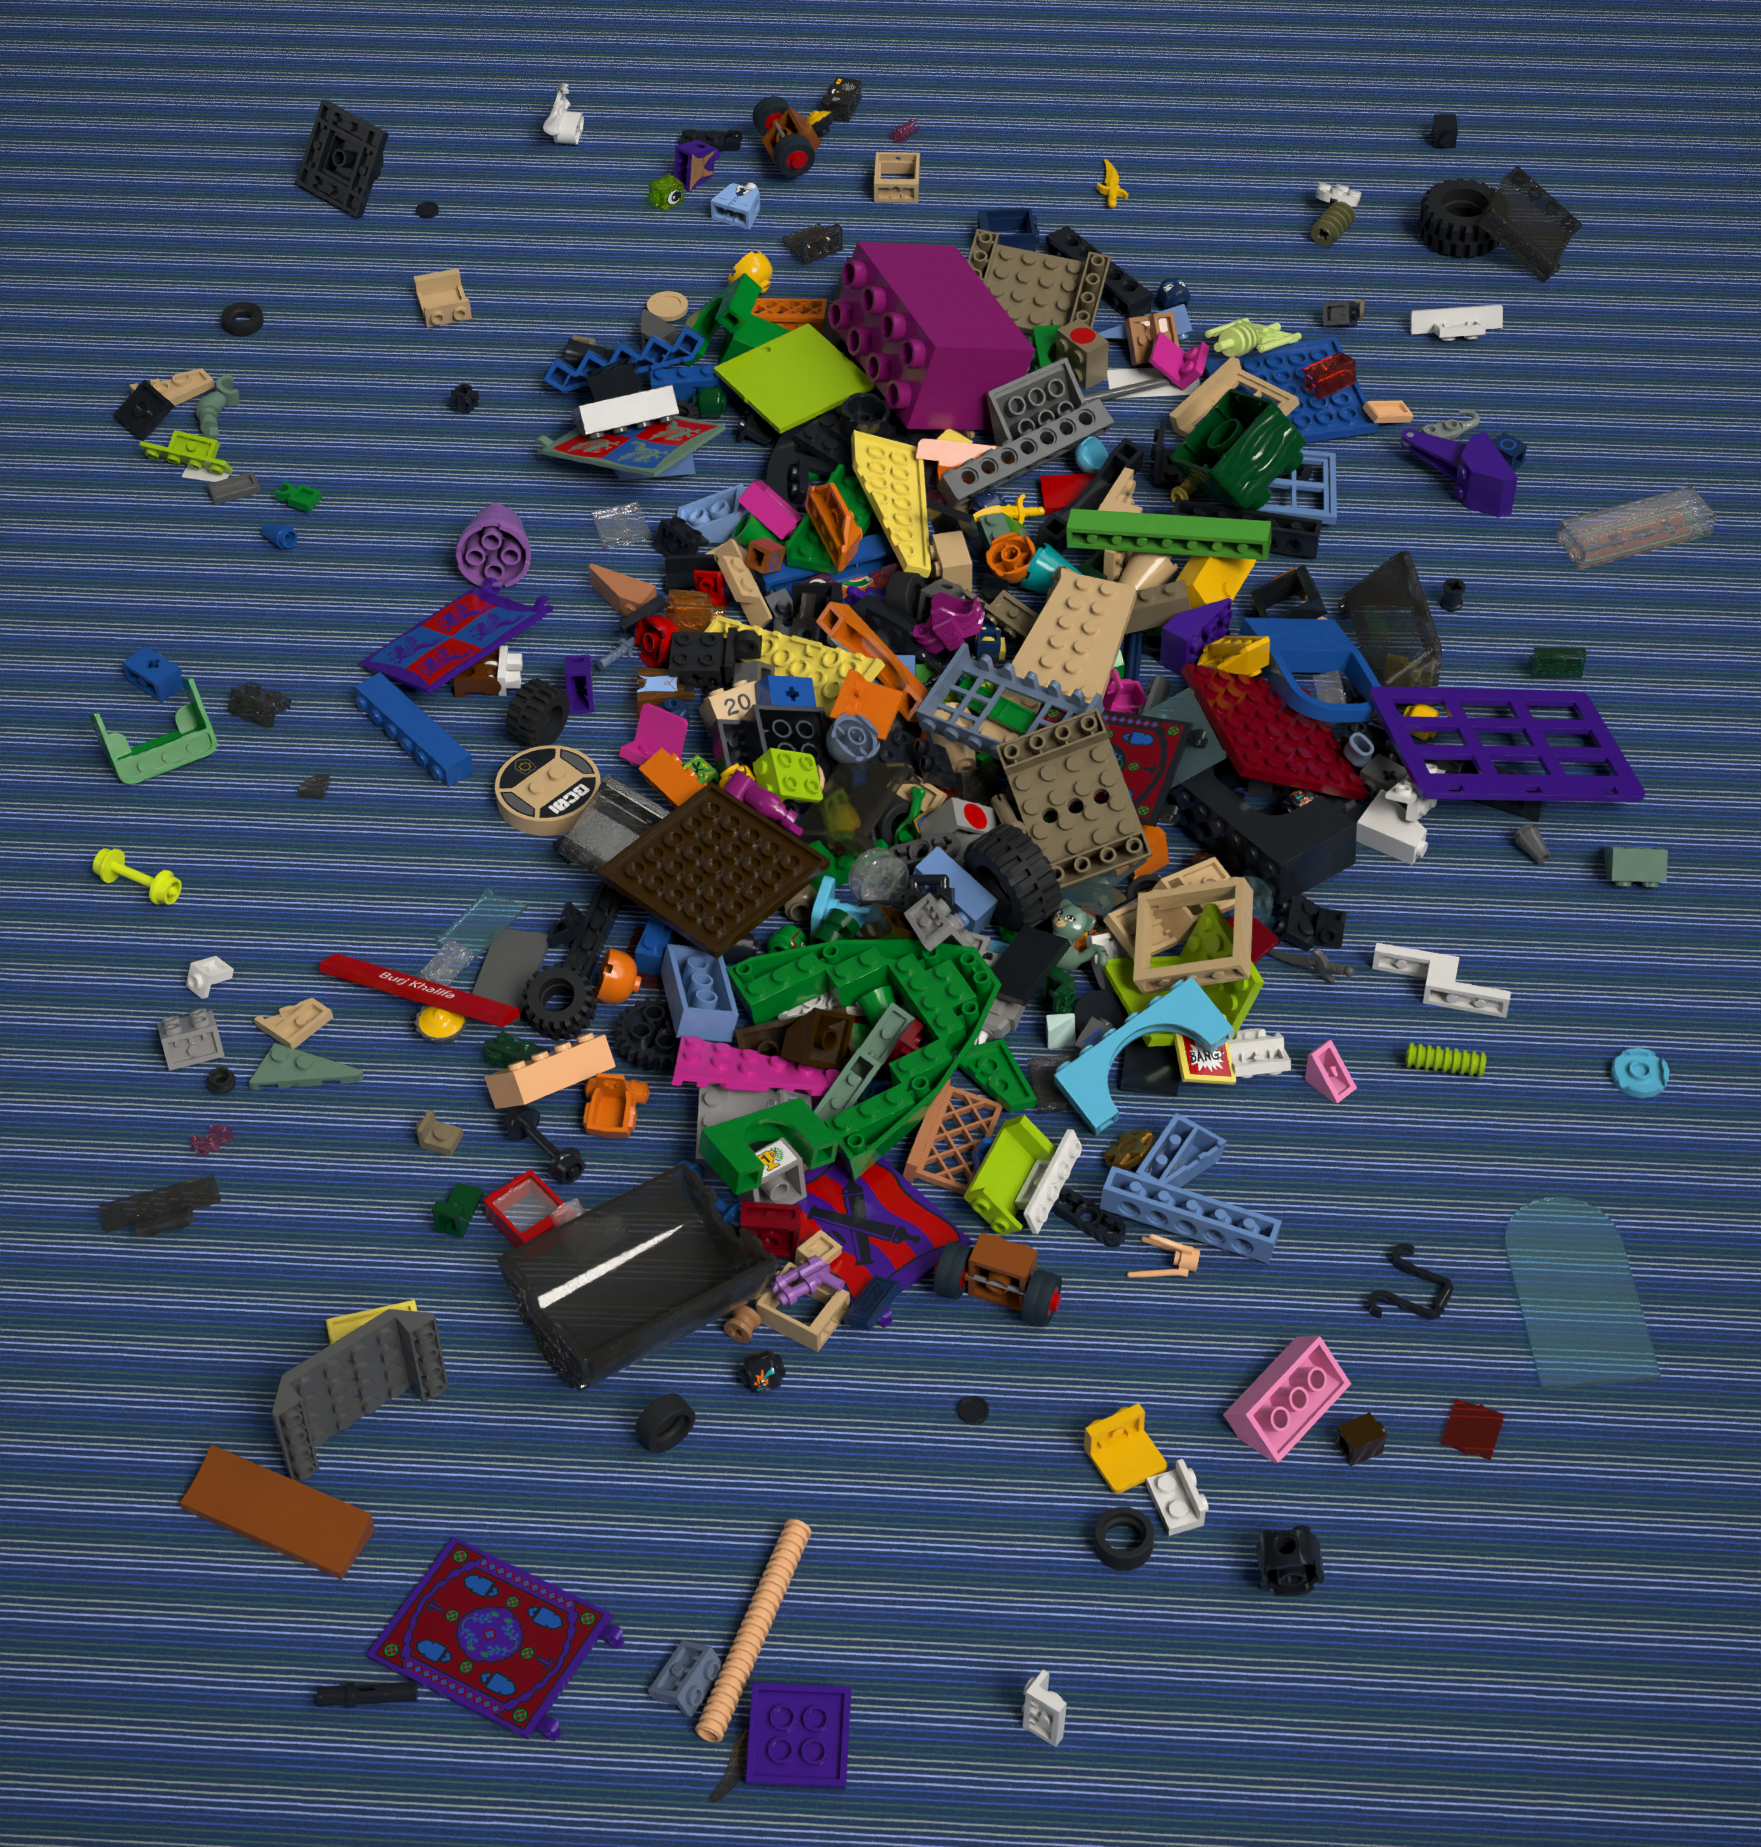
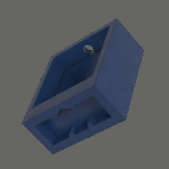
M1031 207L978 210L977 229L985 231L1026 229V233L999 235V245L1035 252V246L1039 244L1040 236L1039 230H1037V217L1032 215Z

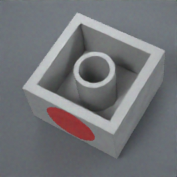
M951 797L921 822V837L925 838L944 832H950L956 838L970 834L984 835L997 826L994 808ZM924 847L925 852H928V847Z

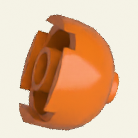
M1011 532L1002 534L994 539L989 552L987 550L986 553L987 563L991 572L1011 584L1020 583L1023 578L1027 579L1030 574L1027 572L1028 566L1036 553L1034 543L1030 538L1018 536L1017 533Z
M612 948L606 951L598 973L599 982L598 985H595L594 989L595 1001L610 1005L620 1004L626 1001L632 992H638L641 977L637 976V965L628 954Z

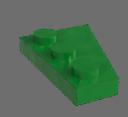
M1004 1039L971 1046L959 1064V1067L1009 1113L1036 1107L1037 1098Z

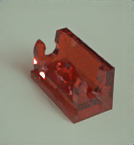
M1342 352L1303 368L1306 389L1311 391L1314 386V395L1318 400L1356 383L1355 360Z

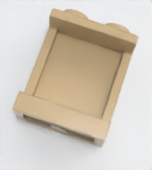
M458 268L414 276L416 296L427 328L472 319L470 301L466 298L462 288Z

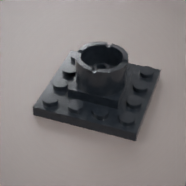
M322 99L296 184L356 217H363L373 183L378 179L381 174V168H383V152L389 133L336 104Z
M863 392L849 396L843 404L822 414L795 435L794 443L834 468H837L839 464L844 465L845 475L857 477L852 468L851 436L854 430L916 447L921 439H928L929 436L917 429H907L898 417L890 413V408L884 399L881 400L877 395Z

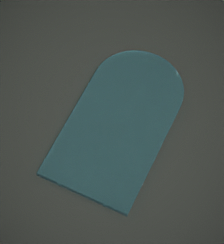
M1568 1197L1541 1198L1521 1207L1508 1223L1504 1242L1541 1390L1660 1380V1371L1622 1238L1610 1218L1596 1207Z

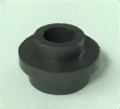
M219 1067L210 1072L207 1085L211 1092L225 1094L235 1087L236 1078L234 1073L228 1068Z

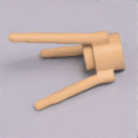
M1150 1234L1149 1238L1143 1236L1141 1238L1142 1242L1175 1252L1173 1265H1177L1179 1268L1128 1272L1127 1277L1143 1278L1176 1275L1188 1277L1189 1271L1196 1272L1200 1249L1182 1245L1155 1234Z

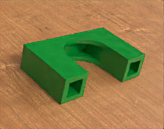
M746 273L742 274L687 318L685 324L705 336V340L694 359L683 362L688 367L703 357L711 338L721 325L730 333H734L747 322L762 288Z
M800 1097L702 1129L698 1152L731 1191L738 1195L761 1187L764 1164L749 1148V1144L757 1141L775 1142L783 1137L800 1155L805 1165L812 1170L835 1162L839 1139Z

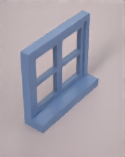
M1300 450L1304 455L1301 464L1322 466L1323 483L1296 480L1295 469L1291 472V480L1276 478L1268 486L1291 489V507L1265 504L1256 511L1322 520V524L1335 525L1337 520L1336 453ZM1296 490L1323 492V510L1297 507Z

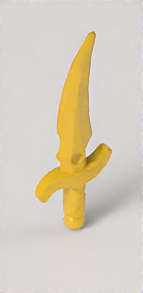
M1104 159L1106 165L1105 183L1107 186L1098 183L1096 188L1100 193L1108 196L1109 208H1115L1116 197L1128 199V193L1119 188V176L1116 169L1107 159Z
M1021 494L1016 498L1014 506L1010 504L1007 506H990L974 513L973 516L975 522H979V516L1003 512L1023 524L1025 517L1043 516L1045 510L1043 507H1023L1025 494Z

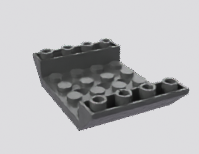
M388 1309L282 1375L272 1415L290 1479L300 1482L310 1478L315 1471L320 1469L314 1447L321 1446L328 1438L339 1431L348 1429L355 1421L366 1414L375 1412L382 1404L400 1396L409 1387L423 1403L432 1397L439 1396L449 1387L436 1317L433 1313Z

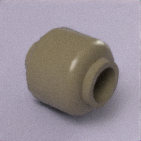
M809 884L783 905L785 915L794 922L803 923L810 921L818 895L816 889Z

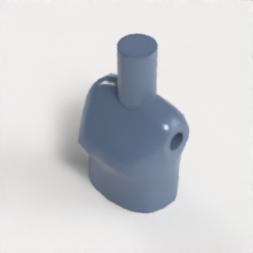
M1354 733L1345 745L1343 754L1352 764L1354 770L1358 767L1364 768L1372 760L1374 746L1365 735Z

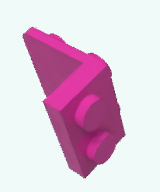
M650 703L644 704L641 708L635 741L621 746L619 756L628 760L632 765L641 766L658 750L663 748L669 755L674 752L681 759L688 727L687 720Z

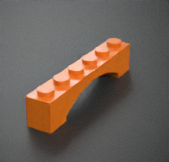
M829 602L816 622L831 638L836 639L852 653H861L865 657L872 659L879 658L885 666L877 677L884 686L903 692L904 697L898 711L907 721L918 722L916 711L928 695L929 690L849 605Z

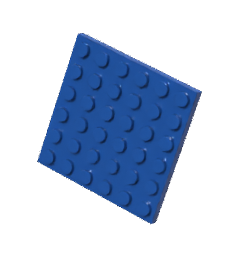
M1336 336L1294 342L1263 353L1258 352V349L1254 348L1245 355L1235 357L1239 359L1242 370L1298 397L1299 405L1286 417L1305 438V443L1378 432L1379 424L1374 423L1362 408L1367 399ZM1223 353L1208 355L1204 367L1207 378L1231 357ZM1240 384L1235 388V390L1252 395L1256 393Z

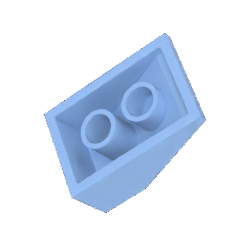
M743 484L683 505L678 508L677 517L684 519L686 524L693 529L699 530L709 540V543H726L731 539L732 533L741 518L750 512L737 501L746 489Z

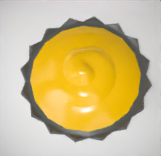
M427 1005L422 1006L421 1011L416 1014L414 1024L417 1027L416 1031L428 1041L435 1044H447L459 1038L467 1027L469 1017Z

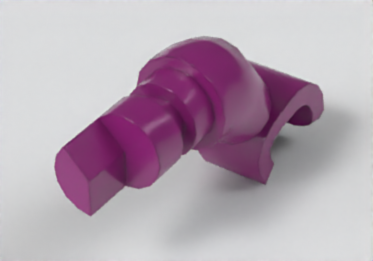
M736 769L723 790L748 804L766 818H770L774 822L776 820L780 821V826L799 838L803 829L794 824L798 814L792 809L786 810V805L781 802L779 796L758 786L754 780Z

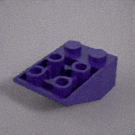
M1226 598L1178 613L1162 627L1160 665L1184 677L1181 672L1182 668L1186 663L1197 665L1200 656L1204 653V646L1222 637L1230 636L1232 599Z

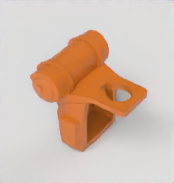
M596 1073V1077H590L584 1087L586 1098L591 1100V1102L586 1103L583 1126L586 1127L587 1134L604 1138H629L636 1125V1104L645 1105L649 1099L650 1090L648 1083L633 1079L632 1081H626L625 1076Z

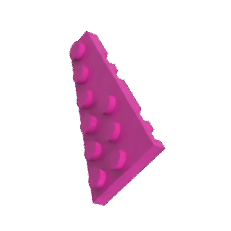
M681 1036L671 1085L681 1086L682 1081L696 1082V1087L707 1088V1085L710 1083H718L724 1089L768 1092L769 1087L782 1088V1093L793 1094L795 1090H805L811 1096H825L841 1072L835 1069L825 1070L812 1065L787 1061L780 1056L770 1057L762 1055L751 1049L741 1050L732 1048L726 1043H711L703 1041V1039L697 1036Z

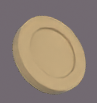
M659 292L648 299L647 311L657 315L665 322L675 321L687 313L688 301L685 296L677 292Z

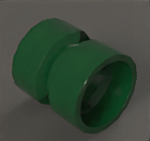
M832 908L821 922L822 926H818L809 939L810 945L835 940H852L860 929L859 924L847 912Z

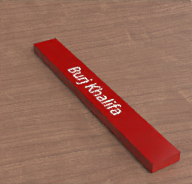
M338 953L319 963L320 972L502 1028L519 1017V1008Z

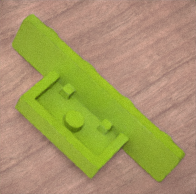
M174 430L168 447L140 441L139 444L145 455L154 460L163 458L172 464L180 465V463H184L196 470L206 468L217 475H223V473L232 474L233 469L226 461L215 459L220 443L215 439Z

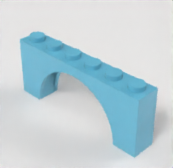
M1193 977L1186 981L1181 979L1170 988V993L1163 998L1161 996L1155 997L1148 1003L1146 1010L1140 1014L1138 1012L1131 1014L1125 1020V1025L1118 1030L1115 1028L1109 1030L1102 1036V1041L1097 1045H1088L1079 1053L1080 1057L1071 1063L1066 1061L1056 1069V1074L1054 1075L1055 1084L1095 1136L1119 1120V1111L1115 1107L1108 1089V1075L1115 1058L1130 1042L1151 1033L1172 1032L1195 1040L1211 1054L1233 1038L1234 1028Z

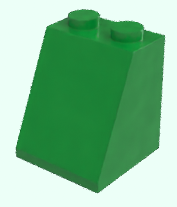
M750 314L747 322L734 333L727 331L721 344L717 365L790 332V330Z

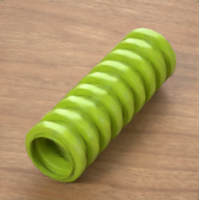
M1410 1042L1407 1047L1405 1064H1407L1408 1068L1411 1065H1415L1416 1069L1422 1066L1425 1070L1433 1068V1071L1442 1069V1072L1445 1073L1447 1070H1451L1452 1074L1458 1071L1460 1075H1464L1466 1072L1469 1073V1076L1478 1074V1077H1482L1485 1072L1486 1055L1485 1052L1476 1054V1051L1467 1053V1050L1458 1052L1457 1048L1451 1051L1449 1047H1445V1050L1441 1049L1440 1046H1436V1048H1432L1431 1045L1423 1047V1044L1420 1043L1418 1046H1414V1043Z

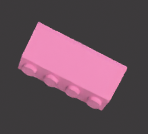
M1299 1336L1285 1348L1223 1415L1240 1440L1273 1463H1279L1351 1383L1320 1336Z

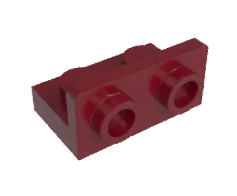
M916 1019L898 1039L880 1070L890 1080L892 1078L889 1063L920 1049L917 1046L922 1040L919 1034L924 1025Z

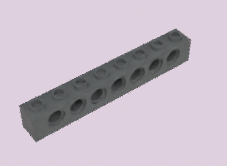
M1099 398L1092 402L1087 400L1080 404L1076 410L1072 412L1067 410L1059 415L1058 419L1054 421L1049 419L1043 422L1034 431L1032 429L1026 430L1019 436L1020 438L1014 441L1012 438L1006 440L996 450H993V448L986 450L976 460L973 458L966 460L956 470L953 468L946 470L942 473V478L937 488L948 505L956 509L970 502L972 498L987 489L993 490L1075 449L1081 441L1089 436L1097 438L1107 433L1114 420ZM1021 449L1027 451L1028 454L1023 453ZM1002 459L1006 460L1009 464L1004 463ZM982 469L987 470V471L989 472V474H986L985 472H983ZM962 479L968 480L970 484L965 483Z

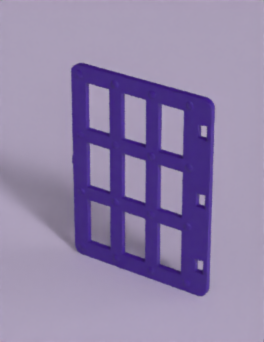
M1378 686L1370 689L1369 699L1417 793L1423 798L1448 800L1640 802L1645 796L1644 788L1589 696L1583 692ZM1394 703L1442 704L1448 717L1400 716ZM1461 705H1508L1514 718H1468ZM1527 706L1574 707L1581 720L1534 719ZM1408 731L1457 732L1463 745L1415 744ZM1476 732L1523 733L1530 746H1483ZM1543 733L1589 734L1597 748L1550 747ZM1423 759L1472 760L1479 774L1430 773ZM1491 760L1539 761L1546 775L1498 774ZM1559 762H1606L1613 776L1566 775ZM1526 791H1537L1538 793H1531ZM1603 792H1613L1614 794H1603Z

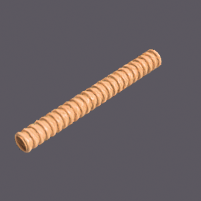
M790 1519L785 1522L781 1536L774 1547V1553L771 1554L770 1561L763 1572V1577L756 1588V1594L752 1597V1602L749 1604L748 1611L744 1616L745 1619L742 1620L741 1628L738 1629L737 1636L730 1647V1653L727 1654L726 1662L723 1663L722 1671L718 1675L719 1679L716 1680L715 1688L712 1689L707 1705L703 1709L704 1714L700 1716L699 1723L696 1725L695 1730L697 1734L709 1742H720L723 1740V1733L727 1730V1724L730 1723L731 1715L734 1714L735 1706L738 1705L739 1697L742 1696V1689L746 1686V1680L749 1679L750 1672L757 1661V1655L761 1652V1646L764 1645L765 1637H767L769 1632L768 1629L772 1626V1621L775 1619L776 1612L780 1607L779 1604L783 1601V1596L786 1594L790 1579L793 1577L798 1565L797 1563L804 1552V1546L807 1545L808 1538L811 1536L812 1531L810 1527L800 1520Z

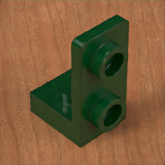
M457 1183L448 1202L436 1201L432 1208L435 1230L463 1238L484 1195L483 1189Z

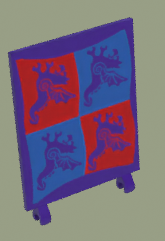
M489 577L485 579L480 589L473 587L359 662L361 668L376 674L380 672L389 679L430 694L545 617V614L551 613L554 608L552 605L545 606V602L550 600V597L545 595L539 596L533 607L498 596L500 588H492V584L497 582V580Z

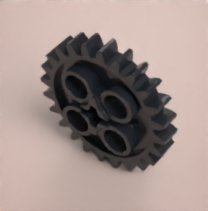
M657 996L656 1001L651 1002L646 997L645 1004L636 1000L634 1008L627 1005L626 1012L619 1013V1020L615 1021L614 1028L615 1046L620 1048V1055H628V1062L637 1060L638 1068L643 1064H647L648 1071H651L654 1066H658L660 1072L663 1071L664 1066H668L671 1071H674L681 1038H676L668 1001L662 1002L661 998Z

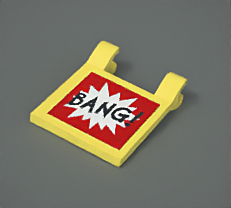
M1173 1033L1182 1082L1229 1085L1236 1083L1228 1041L1210 1054L1195 1040Z

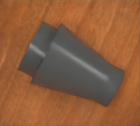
M1526 824L1514 834L1516 844L1538 864L1546 862L1551 857L1538 827Z

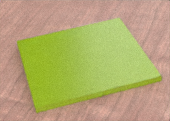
M809 323L713 368L714 373L780 434L843 404L846 398L848 399L849 396L855 393H866L876 388L874 382H871L861 369Z

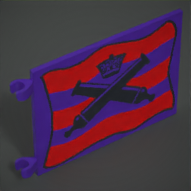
M836 1153L835 1162L812 1170L809 1169L804 1173L807 1197L793 1204L801 1205L799 1246L819 1230L825 1232L842 1246L841 1255L828 1265H830V1274L845 1281L843 1290L850 1293V1307L874 1276L898 1281L902 1288L899 1292L901 1293L934 1270L936 1261L941 1256L948 1242H955L968 1247L972 1245L971 1239L883 1157L854 1181ZM889 1307L877 1321L883 1328L892 1323L890 1318L892 1311Z

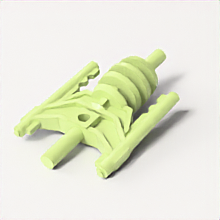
M1248 318L1238 319L1205 332L1207 338L1219 336L1218 342L1214 344V350L1216 352L1221 351L1229 357L1245 355L1255 347L1258 349V352L1263 353L1297 342L1302 337L1299 332L1292 334L1280 331L1281 325L1277 322L1265 326L1250 323Z

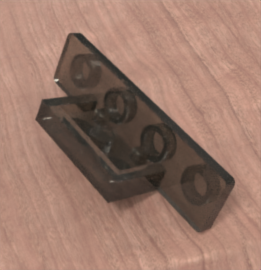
M209 1175L99 1205V1211L106 1232L134 1226L137 1237H152L163 1230L187 1227L190 1223L195 1222L194 1209L220 1203L221 1198L215 1176Z

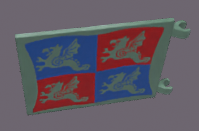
M673 416L674 420L660 424L659 420L650 421L651 426L637 429L636 425L627 427L628 431L613 434V430L604 432V437L590 440V436L583 437L578 427L554 442L545 435L535 439V442L542 444V446L537 448V451L544 455L655 478L726 430V428L722 424Z

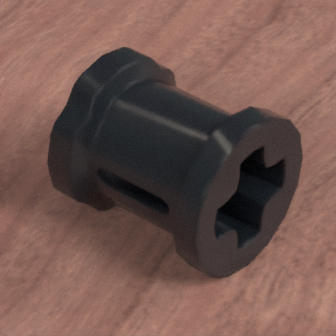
M1452 578L1443 583L1444 596L1441 598L1440 605L1444 610L1455 612L1462 609L1463 601L1461 597L1466 588L1463 581Z

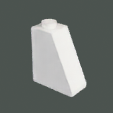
M1381 789L1357 822L1356 841L1413 865L1418 856L1423 857L1427 850L1428 842H1425L1427 830L1418 821L1405 820L1406 810L1397 801L1386 799L1385 795L1387 792Z

